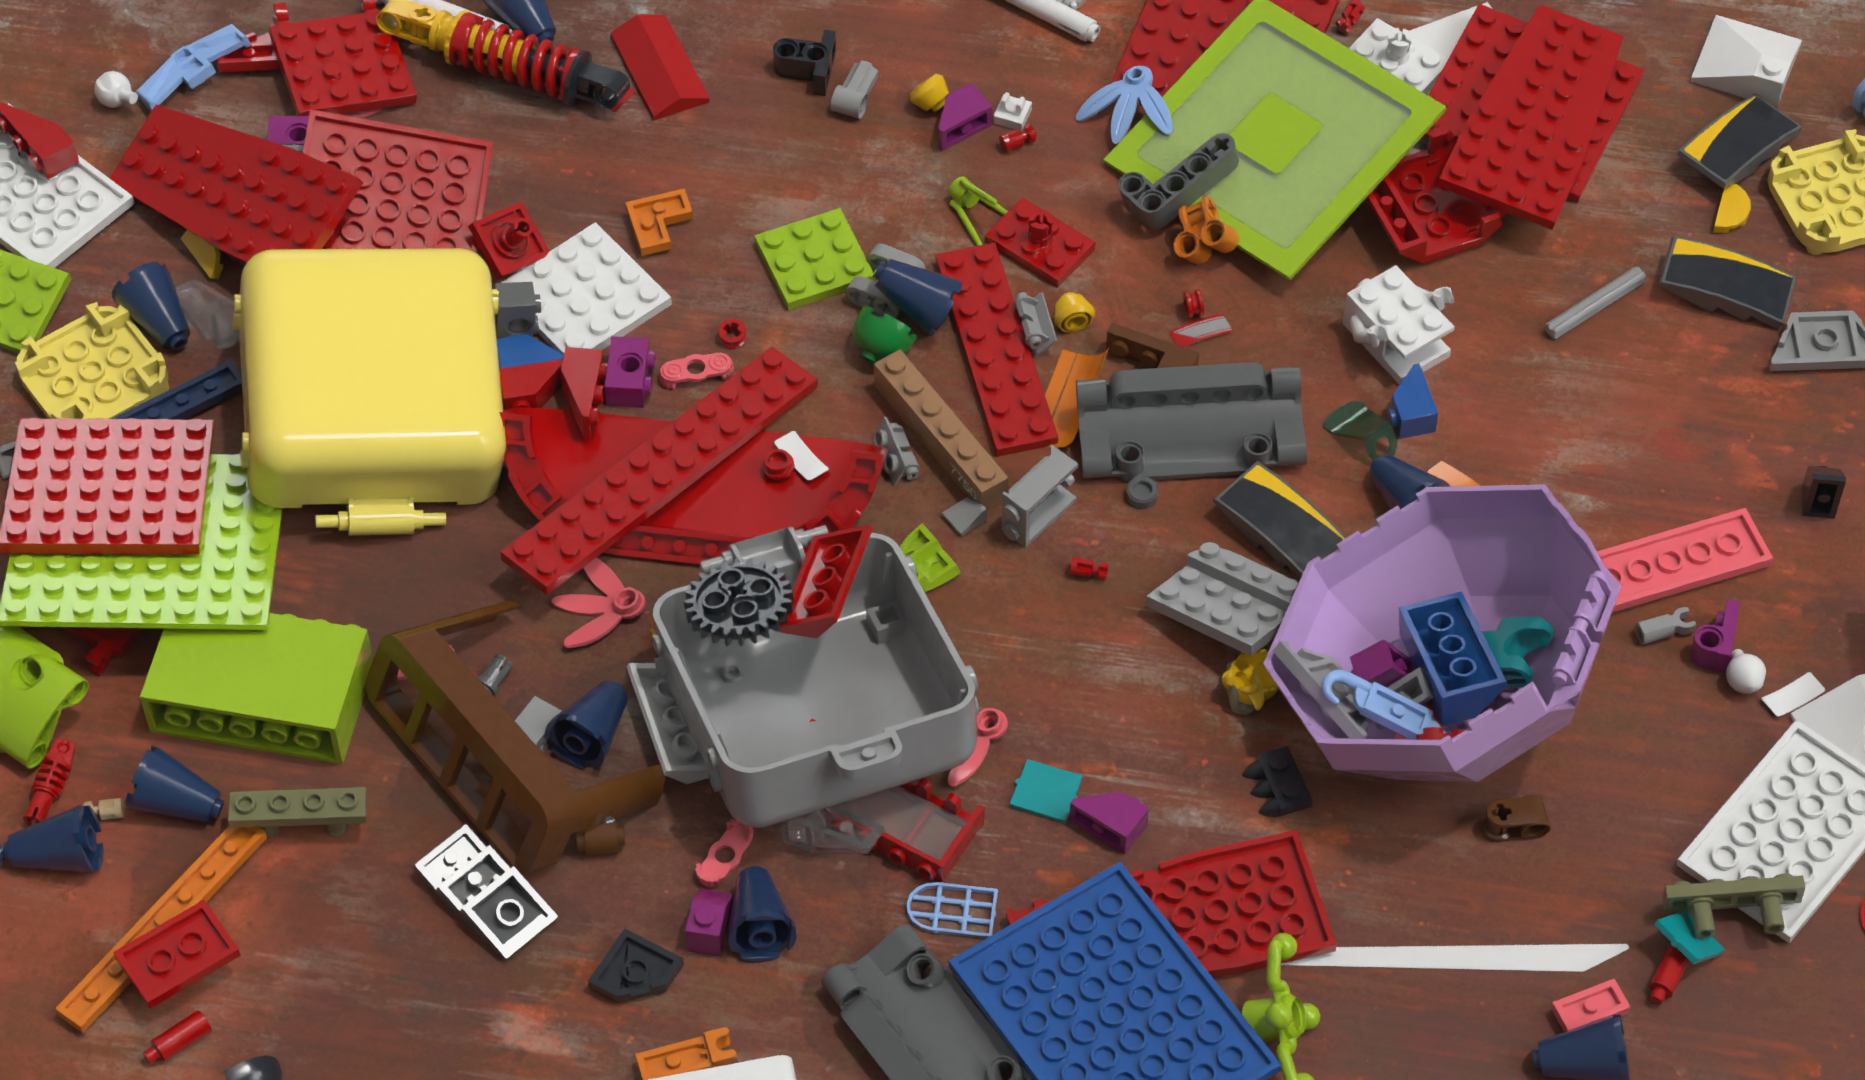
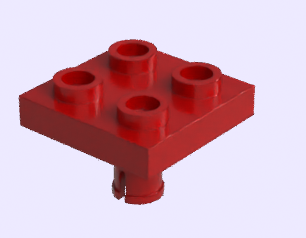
M522 201L478 219L468 226L497 280L512 275L545 258L550 252Z

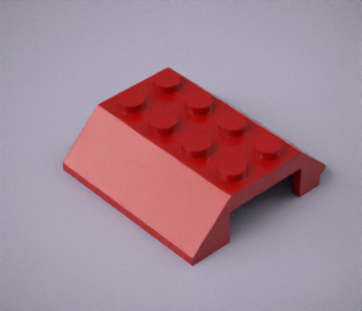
M1445 128L1430 133L1428 148L1403 157L1366 198L1397 252L1423 264L1480 246L1503 225L1501 219L1507 214L1437 186L1439 177L1460 136V132L1457 130L1449 134Z

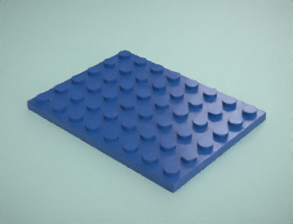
M1121 861L949 960L950 970L1033 1080H1267L1281 1071V1063Z

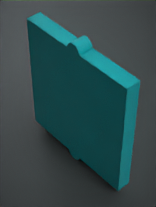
M1027 759L1020 779L1015 780L1016 789L1010 802V808L1066 824L1070 813V802L1074 798H1078L1076 795L1083 780V775Z
M1687 911L1658 919L1654 924L1671 941V945L1677 947L1693 964L1720 956L1725 951L1713 937L1707 939L1695 937L1692 916Z

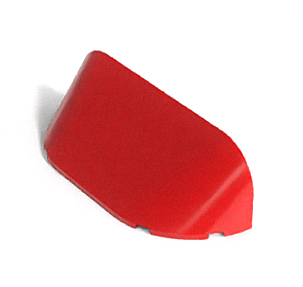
M513 407L499 412L505 427L506 450L504 460L509 471V479L524 504L540 521L672 422L670 420L600 413L598 427L593 426L591 438L584 439L572 411L569 409ZM760 431L603 553L700 564L702 561L719 557L721 552L728 551V545L791 526L794 530L803 529L807 531L825 525L828 533L849 529L859 519L870 502L889 450L882 446L857 441L798 435L810 451L829 470L812 480H807L794 468L792 474L787 478L774 480L764 474L762 463L768 452L778 449L774 442L788 433ZM811 543L808 544V548H804L805 555L807 554Z

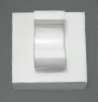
M1006 92L1003 94L993 116V124L1014 130L1019 129L1022 132L1032 110V102L1025 100L1024 97H1020V99L1012 97Z

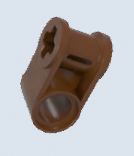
M1539 795L1493 800L1486 809V818H1484L1482 823L1484 836L1493 842L1536 839L1545 836L1551 830L1543 798Z

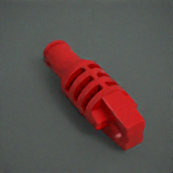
M56 738L45 755L31 786L33 797L23 816V820L27 824L32 825L34 818L36 820L35 824L45 820L51 804L59 800L72 770L71 767L76 750L75 743L62 738Z

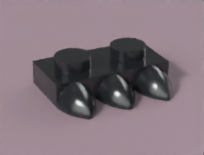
M1288 746L1258 754L1256 761L1249 764L1243 771V777L1255 780L1263 779L1251 790L1250 794L1252 796L1271 798L1261 806L1259 814L1267 817H1280L1312 807V798Z

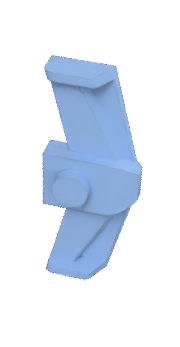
M233 24L227 25L175 51L136 90V93L143 104L152 111L155 105H160L182 82L191 89H194L215 74L216 71L210 62L242 46L247 48L251 46V43Z

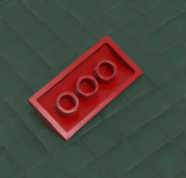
M637 14L610 33L654 121L710 103V98L666 15Z
M870 524L813 537L793 587V613L788 614V623L779 622L780 633L817 639L838 621L873 530Z

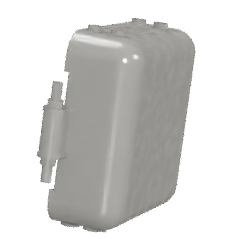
M825 525L807 531L803 529L794 530L791 526L728 545V551L721 552L719 557L700 562V569L702 573L708 574L710 573L709 566L721 569L722 561H725L729 566L734 564L735 559H739L740 564L745 565L748 559L751 558L754 566L765 561L766 569L775 565L777 567V574L785 573L786 581L791 582L793 590L806 557L804 548H808V544L812 542L814 536L826 534L828 530ZM871 533L838 621L817 639L780 633V631L777 632L771 629L769 630L770 638L767 639L762 635H758L757 643L754 644L748 638L745 639L743 646H740L737 640H733L729 646H726L725 639L722 638L714 644L712 643L711 635L702 639L700 631L694 632L692 624L687 622L684 600H686L685 591L691 590L690 585L665 593L654 605L653 620L655 634L652 635V642L658 654V658L654 659L657 673L660 678H665L709 770V779L714 792L719 791L731 816L745 826L753 828L771 826L956 768L967 761L975 749L977 742L976 715L979 714V705L975 696V692L978 691L975 672L970 665H964L917 579L913 559L910 555L904 556L899 545L890 537Z

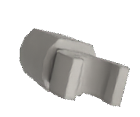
M1678 608L1670 616L1665 614L1636 622L1635 633L1640 644L1643 645L1674 636V633L1688 635L1694 632L1696 627L1695 621L1689 623L1681 621V619L1688 618L1689 608Z

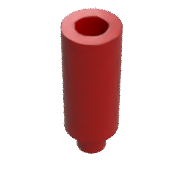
M1671 942L1649 984V989L1652 991L1649 1000L1656 1005H1661L1664 998L1672 997L1690 961L1677 947L1672 946Z
M197 1010L152 1039V1047L144 1051L143 1055L149 1064L159 1058L165 1062L211 1032V1026L202 1012Z

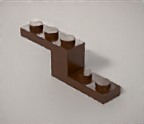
M1111 323L1107 331L1106 351L1108 349L1109 352L1118 357H1126L1140 362L1147 367L1154 368L1198 366V352L1115 323Z

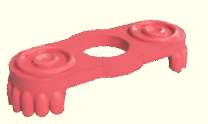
M725 353L692 354L683 359L664 363L660 369L659 380L663 387L671 388L672 390L676 388V383L686 381L700 382L709 377L721 376L722 380L725 381L733 376L734 366L731 358ZM693 362H700L705 366V369L702 373L692 374L687 370V367Z
M731 819L730 822L726 823V832L719 841L710 847L705 861L702 865L696 864V875L702 885L706 887L719 886L730 871L740 864L743 853L752 841L753 827L745 826L735 819ZM722 848H729L734 851L735 857L728 863H722L716 859V852Z

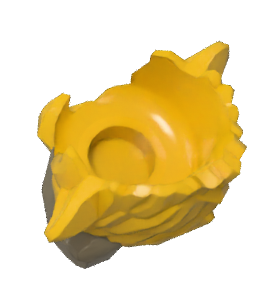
M1260 649L1252 656L1241 652L1236 660L1226 665V671L1222 676V683L1227 690L1231 709L1236 714L1247 715L1252 713L1254 708L1260 710L1264 701L1272 697L1279 689L1263 664L1268 654L1266 649Z

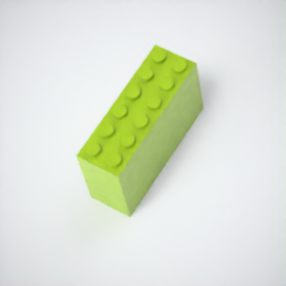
M273 613L269 614L268 630L164 628L140 695L149 730L152 733L343 764L366 693V678L373 661L368 631L354 624L340 625L329 623L323 619L309 620L298 618L292 614L279 615Z

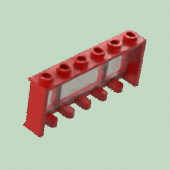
M921 778L917 785L908 782L815 811L805 816L811 820L818 819L828 824L833 831L840 835L847 834L857 839L863 847L869 850H878L887 855L895 864L906 865L916 870L926 880L944 883L945 878L978 830L983 827L985 807L978 804L974 812L970 814L961 809V798L957 794L950 793L946 800H943L932 794V783L926 778Z

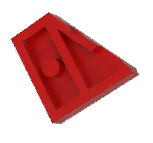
M254 32L246 34L245 36L248 38L251 46L247 48L242 46L218 58L219 73L280 69L269 32L257 37Z

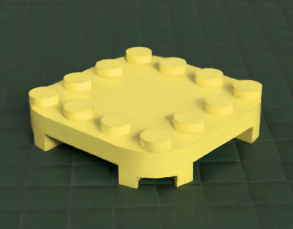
M1856 129L1845 130L1842 139L1792 151L1790 146H1786L1779 150L1777 157L1772 161L1767 178L1770 192L1795 236L1806 246L1810 254L1820 255L1822 253L1838 252L1865 244V136L1857 135Z
M97 302L86 305V315L36 342L29 336L21 343L23 348L17 356V362H15L19 378L23 387L48 419H112L169 390L168 372L161 352H156L130 319L129 311L123 306L119 305L118 308L98 306Z

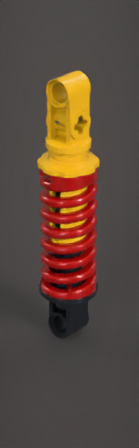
M390 0L376 16V23L381 31L409 40L414 44L427 46L435 52L442 51L444 52L447 64L462 65L466 69L475 68L481 74L490 73L492 77L496 79L504 78L510 84L519 83L525 89L533 88L537 93H548L550 97L564 101L570 106H574L582 99L603 108L612 109L630 88V81L623 72L592 63V54L589 51L570 47L568 52L564 44L557 45L553 50V43L549 39H544L539 44L538 37L530 34L524 40V33L520 29L513 30L510 34L509 27L505 24L499 25L495 30V23L492 20L487 19L484 21L483 17L472 14L468 10L460 11L455 17L448 11H439L430 6L421 5L409 0Z

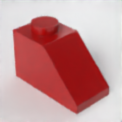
M562 360L499 369L505 409L513 407L542 408L562 386Z

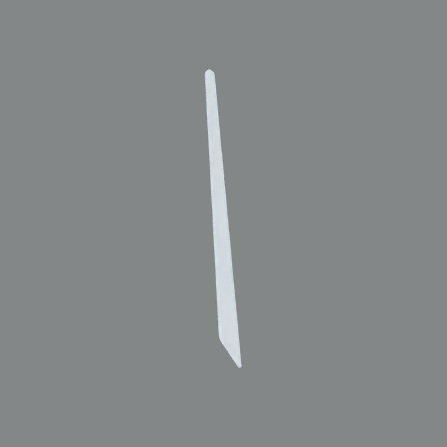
M1628 944L1336 947L1335 952L1286 962L1281 965L1584 972L1628 950L1629 946Z

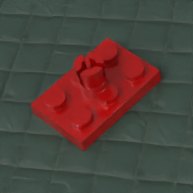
M1023 197L985 234V243L995 242L999 252L1057 288L1095 251L1096 246L1095 241L1057 219L1049 211L1041 209Z
M205 900L113 952L115 959L149 1009L241 956L239 948Z

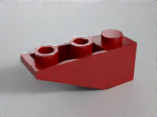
M0 102L1 132L3 134L9 133L15 148L20 153L24 151L27 154L28 161L36 172L40 170L47 179H50L79 163L74 141L59 124Z
M566 347L561 366L562 392L583 438L590 439L593 426L598 427L600 409L597 408V405L603 404L605 388L602 382L606 380L608 363H604L603 350Z

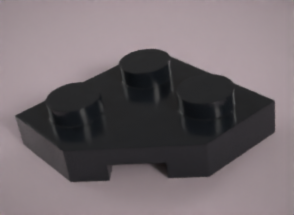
M624 928L588 980V985L590 989L617 1003L665 992L684 966V959Z

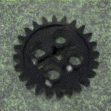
M751 558L748 559L745 565H741L739 559H735L732 566L722 561L721 569L709 566L710 574L699 573V581H691V590L685 591L686 600H684L687 622L692 624L694 632L700 631L702 639L711 635L712 643L714 644L721 638L725 639L726 646H729L733 640H737L738 644L743 646L745 639L748 638L755 644L757 643L758 635L768 639L770 638L769 630L779 632V622L788 623V614L793 613V590L791 582L786 581L785 573L777 574V567L775 565L766 569L765 561L754 566Z

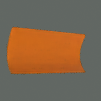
M1108 349L1100 355L1091 356L1062 350L1045 393L1051 416L1076 354L1077 357L1053 417L1058 434V443L1053 445L1056 448L1066 447L1071 444L1079 428L1076 380L1097 379Z

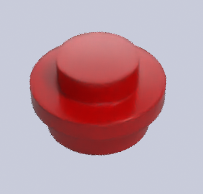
M774 449L766 454L762 467L767 477L781 480L792 474L795 464L793 457L783 449Z

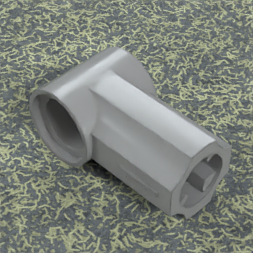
M861 60L859 63H854L843 86L838 85L834 90L830 105L832 111L857 119L863 117L868 104V95L878 79V70L870 62Z

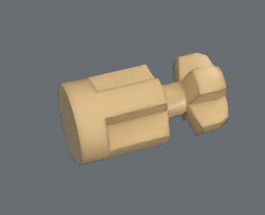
M122 798L99 800V805L95 807L92 801H86L83 806H91L96 815H100L101 820L124 818L125 812Z

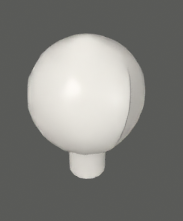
M109 71L102 74L95 82V96L101 104L107 107L117 108L126 102L134 104L138 100L137 93L131 91V84L122 73Z
M1741 649L1732 651V660L1726 670L1729 685L1735 691L1742 694H1751L1761 689L1766 675V667L1763 661L1755 655L1744 654Z

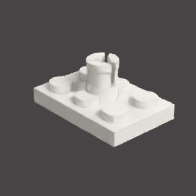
M1378 18L1349 48L1424 94L1433 87L1449 59L1412 38L1408 30L1403 28L1401 32L1399 28H1394Z

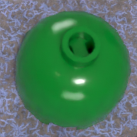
M863 306L855 320L852 335L856 346L863 351L861 357L874 364L900 349L906 355L914 344L917 335H908L911 329L886 313L884 316L872 315L873 308Z

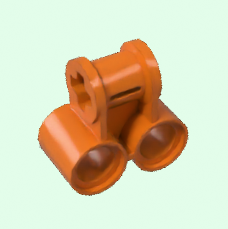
M1210 196L1202 197L1201 202L1192 206H1182L1179 208V218L1184 231L1177 235L1173 244L1174 251L1179 257L1193 264L1200 265L1207 262L1211 257L1212 248L1222 253H1228L1235 249L1239 241V234L1236 229L1219 220L1218 209ZM1222 232L1221 238L1217 241L1219 233ZM1195 243L1194 250L1190 252L1192 245Z

